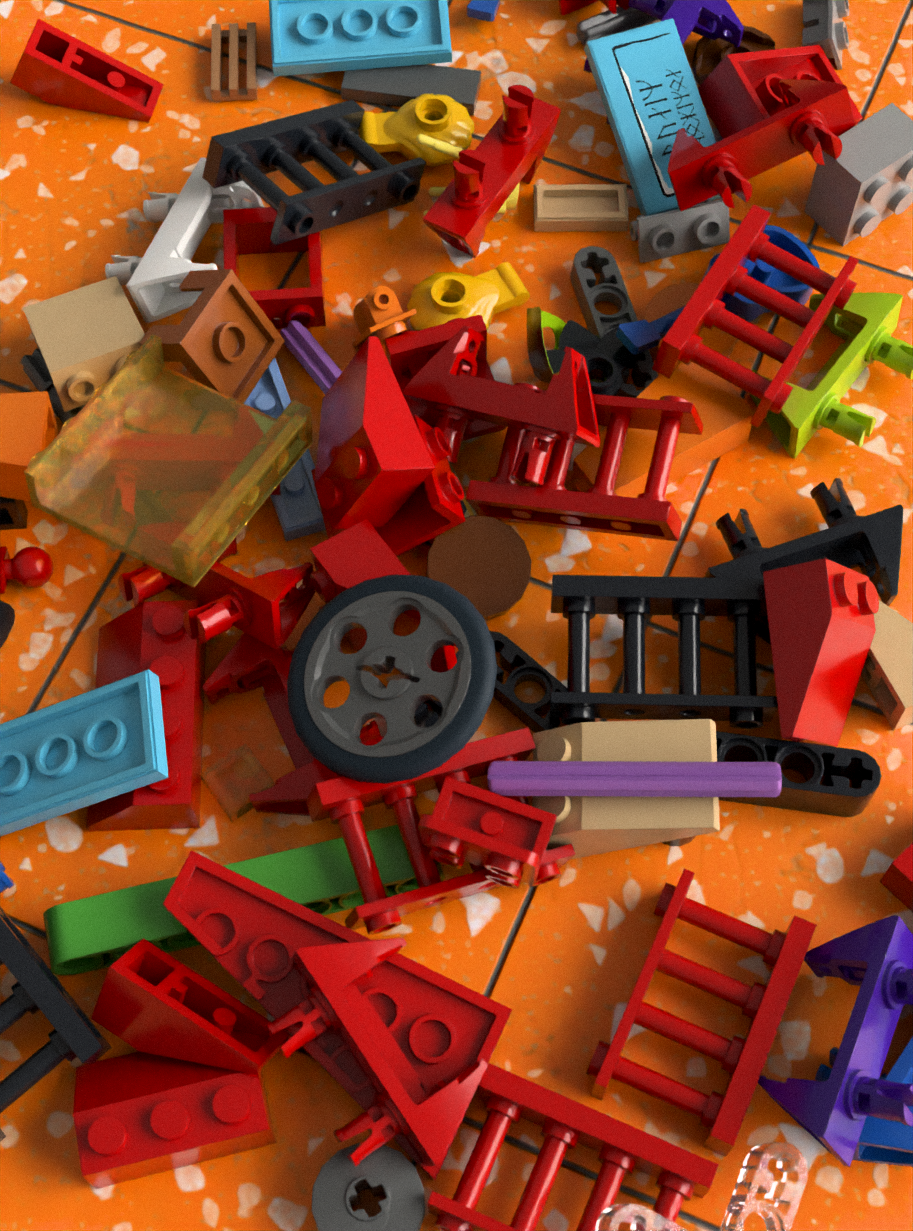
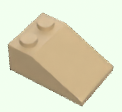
M711 719L580 722L533 733V741L536 749L533 751V761L717 762L716 723ZM532 796L533 807L557 815V821L547 849L551 850L572 843L575 855L571 859L720 831L719 797Z

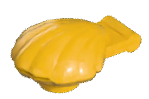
M422 94L408 101L397 112H364L359 132L360 137L378 153L399 151L410 160L421 157L426 162V166H438L452 163L453 160L455 161L458 158L419 144L416 141V137L419 134H423L466 150L471 145L475 125L469 116L467 108L456 102L455 99L442 94Z
M504 262L496 268L475 277L456 272H437L414 287L407 309L408 311L415 309L417 312L410 318V325L414 331L445 324L455 318L465 319L480 314L488 330L494 314L513 306L523 305L529 300L530 294L511 264Z

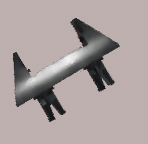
M840 478L834 479L829 490L825 483L822 482L810 492L828 529L770 548H763L746 509L739 510L735 523L729 513L720 517L716 522V526L720 530L733 560L708 568L704 578L763 579L764 571L827 558L850 569L860 567L863 574L868 576L869 581L874 584L881 601L887 606H890L898 594L903 507L900 504L864 517L858 516ZM761 617L759 621L755 622L756 635L771 645L768 617Z

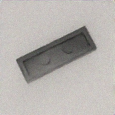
M429 64L345 71L341 95L342 99L402 107L411 99H415L422 94H442L455 99L456 102L467 108L469 115L474 116L481 85V71Z

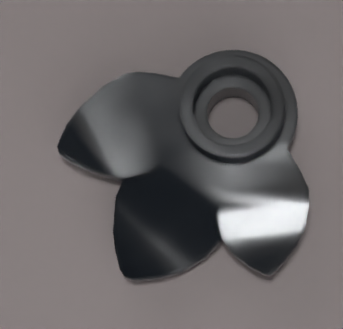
M572 320L566 323L561 332L558 350H546L548 361L554 374L560 371L565 355V346L571 347L583 355L586 360L589 379H599L602 381L601 383L590 381L592 394L616 396L622 383L621 373L633 363L635 354H632L617 338L616 331L618 327L609 331L600 340L597 336Z

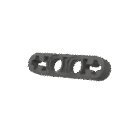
M588 246L580 249L573 260L570 273L571 283L588 331L601 340L604 335L617 328L619 324L638 321L613 255L606 249L597 246ZM594 272H595V273H601V274H600V278H599L598 285H596V286H595L596 278H595ZM600 301H607L617 306L619 312L613 315H606L600 313L594 304ZM649 350L634 355L633 363L621 373V388L616 396L636 398L658 376V373L652 369L654 362ZM633 368L631 374L636 387H643L642 390H636L633 384H627L629 369Z

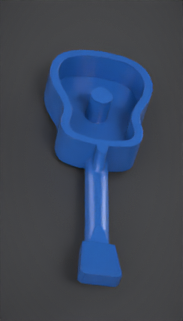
M766 225L763 233L770 236V243L820 269L814 255L797 237L781 227ZM721 253L715 255L710 260L702 280ZM759 259L756 263L748 260L744 265V268L748 269V276L802 305L808 301L813 291V288ZM726 293L721 300L726 303L724 309L748 322L753 321L763 313L772 312L738 293L735 296ZM685 306L650 323L645 319L619 324L616 336L635 355L656 347L670 330Z

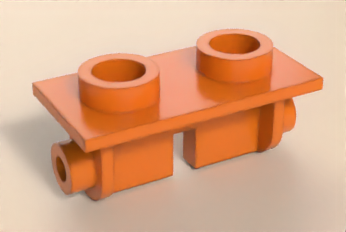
M386 286L374 287L353 310V317L361 334L352 343L353 347L364 344L369 336H378L381 345H384L385 339L395 337L407 331L404 323L417 313L416 310L412 309L403 313L395 293Z

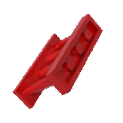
M753 204L663 338L652 369L670 379L680 362L686 365L693 362L761 399L750 424L759 428L769 411L778 415L793 390V387L786 383L833 307L836 306L843 310L858 284L852 281L850 277L859 260L850 256L837 278L770 243V236L763 232L771 213ZM759 259L819 291L825 297L817 310L813 311L748 276V269L744 268V265L748 260L756 263ZM726 293L731 296H735L738 293L798 325L804 331L793 346L724 309L726 303L721 300ZM703 327L709 330L716 327L782 363L772 382L702 344L703 338L698 335Z
M528 383L514 384L516 386L534 389L540 392V394H546L547 391L541 390L537 386ZM593 394L598 425L607 426V431L592 488L587 489V492L568 491L564 487L575 443L567 440H561L560 443L555 442L543 486L531 487L516 483V479L510 475L514 470L525 438V432L508 427L496 476L491 477L489 482L470 480L465 498L479 516L493 517L500 521L678 542L682 521L672 502L665 498L679 433L702 435L704 425L694 403H690L678 396L667 395L662 396L660 400ZM628 428L658 431L644 493L638 494L637 498L618 496L614 493Z
M529 727L467 743L464 748L443 765L414 779L383 784L359 782L341 776L315 783L306 799L311 820L315 822L330 818L332 824L339 825L364 901L363 905L356 906L344 922L347 928L356 930L366 927L369 935L381 933L402 923L400 916L503 886L485 877L486 868L469 863L472 873L441 881L435 861L428 856L431 849L422 845L418 829L420 817L414 801L419 798L418 793L436 788L440 794L446 776L471 784L470 779L488 775L489 764L493 761H525L536 749ZM505 796L530 805L527 796ZM381 803L385 804L386 809L393 810L419 886L418 889L390 897L386 895L360 817L365 813L364 808ZM572 843L546 850L534 886L547 883L561 876L559 868L575 855Z
M684 868L677 887L666 882L653 913V915L663 918L611 1044L602 1040L599 1041L586 1074L596 1078L591 1096L601 1101L612 1078L700 1118L699 1125L709 1129L703 1147L726 1157L737 1139L817 925L794 915L785 933L775 929L773 934L687 898L686 896L695 873ZM680 919L763 955L762 962L772 966L765 985L755 981L753 986H750L665 949L676 920ZM655 971H659L743 1008L742 1015L752 1019L745 1038L742 1039L734 1035L732 1040H729L644 1002L643 1000ZM633 1024L721 1062V1069L731 1073L723 1095L712 1091L709 1096L621 1056Z
M487 1063L488 1066L478 1085V1099L486 1102L484 1109L488 1112V1116L453 1198L449 1199L432 1191L427 1205L428 1213L437 1216L434 1226L441 1231H535L567 1149H575L576 1144L579 1143L599 1152L598 1161L602 1163V1166L576 1231H604L625 1174L632 1175L634 1168L658 1178L655 1186L660 1189L645 1231H672L683 1200L690 1201L692 1194L703 1199L711 1188L719 1164ZM521 1117L543 1127L540 1134L545 1140L511 1223L508 1226L476 1211L475 1208L510 1124H518Z

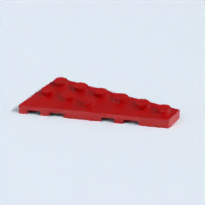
M192 850L163 902L164 908L274 1019H277L311 996L309 993L311 987L292 959L296 950L308 946L371 940ZM395 953L371 970L373 976L369 979L364 975L354 982L361 995H366L421 1079L420 1085L427 1096L439 1089L437 1085L439 1081L443 1080L446 1084L479 1060L484 1059L486 1063H489L512 1012V1009L399 953ZM297 1024L285 1031L292 1037L301 1026ZM330 1027L302 1046L364 1111L379 1101L377 1098L379 1092L339 1030L335 1031ZM462 1120L441 1162L436 1166L427 1167L407 1136L403 1137L401 1134H398L393 1140L432 1180H436Z

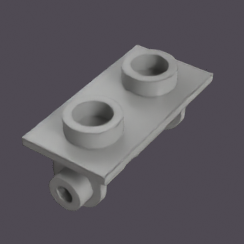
M803 0V24L805 28L802 34V46L820 45L827 58H834L837 69L841 70L842 50L849 49L848 30L845 21H843V17H848L850 13L849 1Z
M707 199L702 204L694 205L682 212L676 209L646 217L643 214L638 215L636 221L629 223V232L633 241L638 240L640 263L728 243L730 240L729 207L723 203L722 199L715 201Z

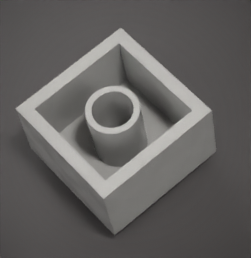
M893 103L838 136L842 142L840 156L835 160L832 156L822 151L825 165L817 164L805 212L841 246L846 245L858 236H868L882 220L893 213L896 215L903 213L913 203V120Z

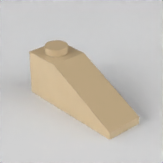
M879 600L878 612L874 614L876 631L861 676L894 731L913 723V623Z

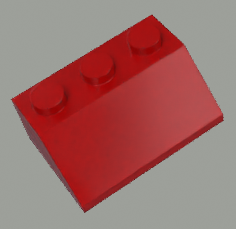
M141 1051L76 1067L73 1117L82 1177L96 1189L276 1143L262 1069L255 1075Z

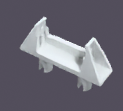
M205 157L199 159L180 194L148 192L152 200L147 199L143 201L144 215L151 223L163 221L143 258L139 256L111 255L114 264L107 263L105 266L107 279L116 276L121 286L126 285L145 323L165 318L195 303L202 292H182L179 288L180 284H178L183 282L190 271L218 270L215 263L198 264L192 263L191 259L210 225L214 222L223 221V210L265 207L261 197L243 181L214 189L202 178L206 163Z

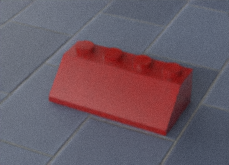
M198 600L142 602L99 628L95 689L148 669L159 676L169 778L89 805L87 808L86 824L88 832L200 828L204 689L202 686L205 683L206 642L200 645L199 636L191 639L183 623V615L186 611L200 607Z

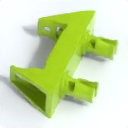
M853 293L843 310L836 306L833 307L823 324L829 326L833 334L846 342L844 344L841 343L806 389L787 382L786 384L792 386L793 390L778 415L769 411L765 417L766 422L790 457L795 459L814 433L823 427L854 442L859 447L863 446L864 436L869 437L871 435L876 418L871 415L868 416L848 405L846 406L840 403V400L868 364L879 361L885 364V366L905 375L907 378L913 379V345L891 337V334L897 328L903 295L896 293ZM813 294L810 298L809 308L816 311L825 295ZM749 393L755 405L758 407L761 399Z

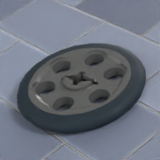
M388 575L363 581L341 592L319 610L304 629L292 654L287 679L289 713L296 733L311 755L332 772L359 782L387 784L414 779L440 767L464 748L482 724L493 698L497 674L494 641L485 619L470 600L446 583L416 575ZM408 610H415L420 613L421 619L417 630L407 636L394 634V622L401 613ZM351 629H365L367 639L362 649L353 654H343L340 647L343 636ZM448 645L458 648L459 658L452 669L440 673L432 670L431 658L437 649ZM395 667L408 679L390 680L386 688L372 674L380 676L382 673L390 674ZM338 681L348 682L350 694L344 704L337 708L325 707L324 694L326 689ZM427 700L440 701L443 710L438 722L427 728L416 726L414 715L418 706ZM372 718L386 719L387 732L384 738L377 744L363 745L360 740V730L363 725Z

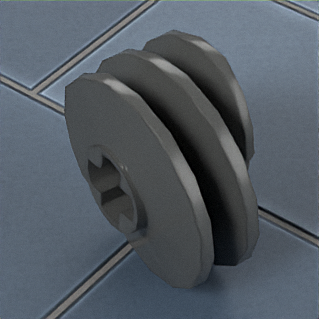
M357 1143L339 1150L322 1166L312 1190V1214L319 1231H420L425 1215L424 1188L416 1168L401 1152L383 1145L360 1161L361 1163L355 1167L347 1156L360 1144ZM366 1189H370L374 1197H379L383 1194L386 1199L378 1202L381 1212L373 1217H368L364 1209L352 1210L353 1206L360 1204L358 1194Z

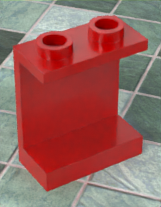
M413 415L414 421L435 469L385 526L374 527L396 556L466 521L460 503L464 499V491L458 478L451 472L447 458L452 453L450 444L445 434L438 427H430L416 415ZM316 468L311 470L314 483ZM320 505L328 539L346 530H332L325 510Z

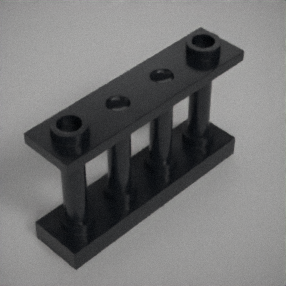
M354 100L212 136L202 178L214 189L239 181L247 184L277 212L270 240L275 245L414 201L420 190V180L426 162L419 157L392 165L359 136V128L365 110ZM344 151L350 152L371 172L359 175L336 154ZM314 160L338 182L325 186L301 164ZM279 170L302 193L288 196L265 174Z
M595 575L552 576L551 613H562L563 617L568 619L567 692H551L550 717H560L561 722L567 725L580 722H595V718L711 719L713 721H729L730 727L736 729H755L762 727L764 722H771L778 709L777 696H757L755 622L759 621L761 617H768L764 579ZM595 614H617V617L623 620V693H590V619L594 618ZM650 615H672V619L678 621L679 694H645V620L649 619ZM705 616H727V620L733 622L735 695H701L700 621L704 620Z
M1 906L0 966L4 963L18 982L11 987L13 994L0 1004V1035L26 1013L30 1012L35 1015L39 1010L43 1012L54 1026V1029L48 1033L50 1041L0 1082V1113L63 1060L67 1059L69 1062H72L78 1057L82 1063L93 1064L112 1048ZM0 1129L1 1142L4 1138H6V1135Z

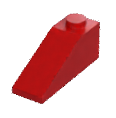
M40 19L37 20L10 81L11 84L52 105L143 122L150 121L164 84Z
M144 938L109 967L91 1017L93 1021L138 1051L255 1075L279 1051L280 1047L287 1042L290 1035L284 1030L270 1037L265 1028V1024L270 1020Z

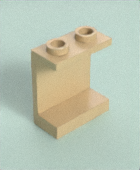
M116 276L23 307L34 340L48 368L64 412L160 378L155 361L139 345L145 333Z

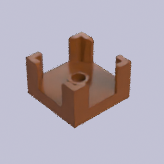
M232 269L190 271L179 288L182 292L198 291L202 293L179 325H154L149 328L139 345L156 362H181L205 391L202 393H186L184 396L185 401L195 413L236 414V404H244L285 340Z

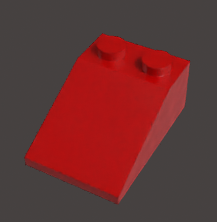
M811 45L727 54L698 87V91L706 108L707 115L714 122L722 138L725 139L787 109L783 104L778 81L796 79L843 83L821 46ZM849 95L855 124H858L863 117Z
M378 336L368 337L322 399L314 486L319 503L325 510L332 530L348 529L365 519L373 527L385 526L435 469Z
M367 519L310 548L316 571L310 573V579L325 605L341 592L363 581L388 575H411ZM415 610L401 613L394 622V634L407 636L417 630L421 619L420 613ZM355 628L348 631L344 637L354 650L359 651L366 643L367 633L365 629ZM451 645L437 649L431 658L432 670L439 673L452 669L457 663L455 648Z
M827 558L764 571L763 579L781 738L837 747L876 631L874 614L879 609L877 590L874 584L869 581L868 576Z

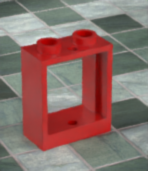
M272 207L223 210L224 269H232L238 278L239 255L309 251L310 287L248 291L276 329L286 328L292 320L300 321L306 328L326 326L322 231L275 245L270 240L277 214Z

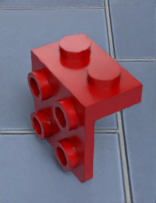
M481 314L465 319L455 318L445 324L418 331H405L395 337L385 339L386 357L401 391L403 392V389L424 365L464 326L470 327L484 336L476 356L478 365L476 377L495 381L487 362V328ZM404 396L412 416H418L430 427L435 428L440 412L427 408ZM475 419L474 422H468L463 441L502 431L507 426Z
M446 776L432 815L422 814L418 829L422 845L431 849L428 856L433 860L459 869L463 867L464 861L487 869L485 874L487 879L509 888L518 889L521 881L534 886L557 821V815Z

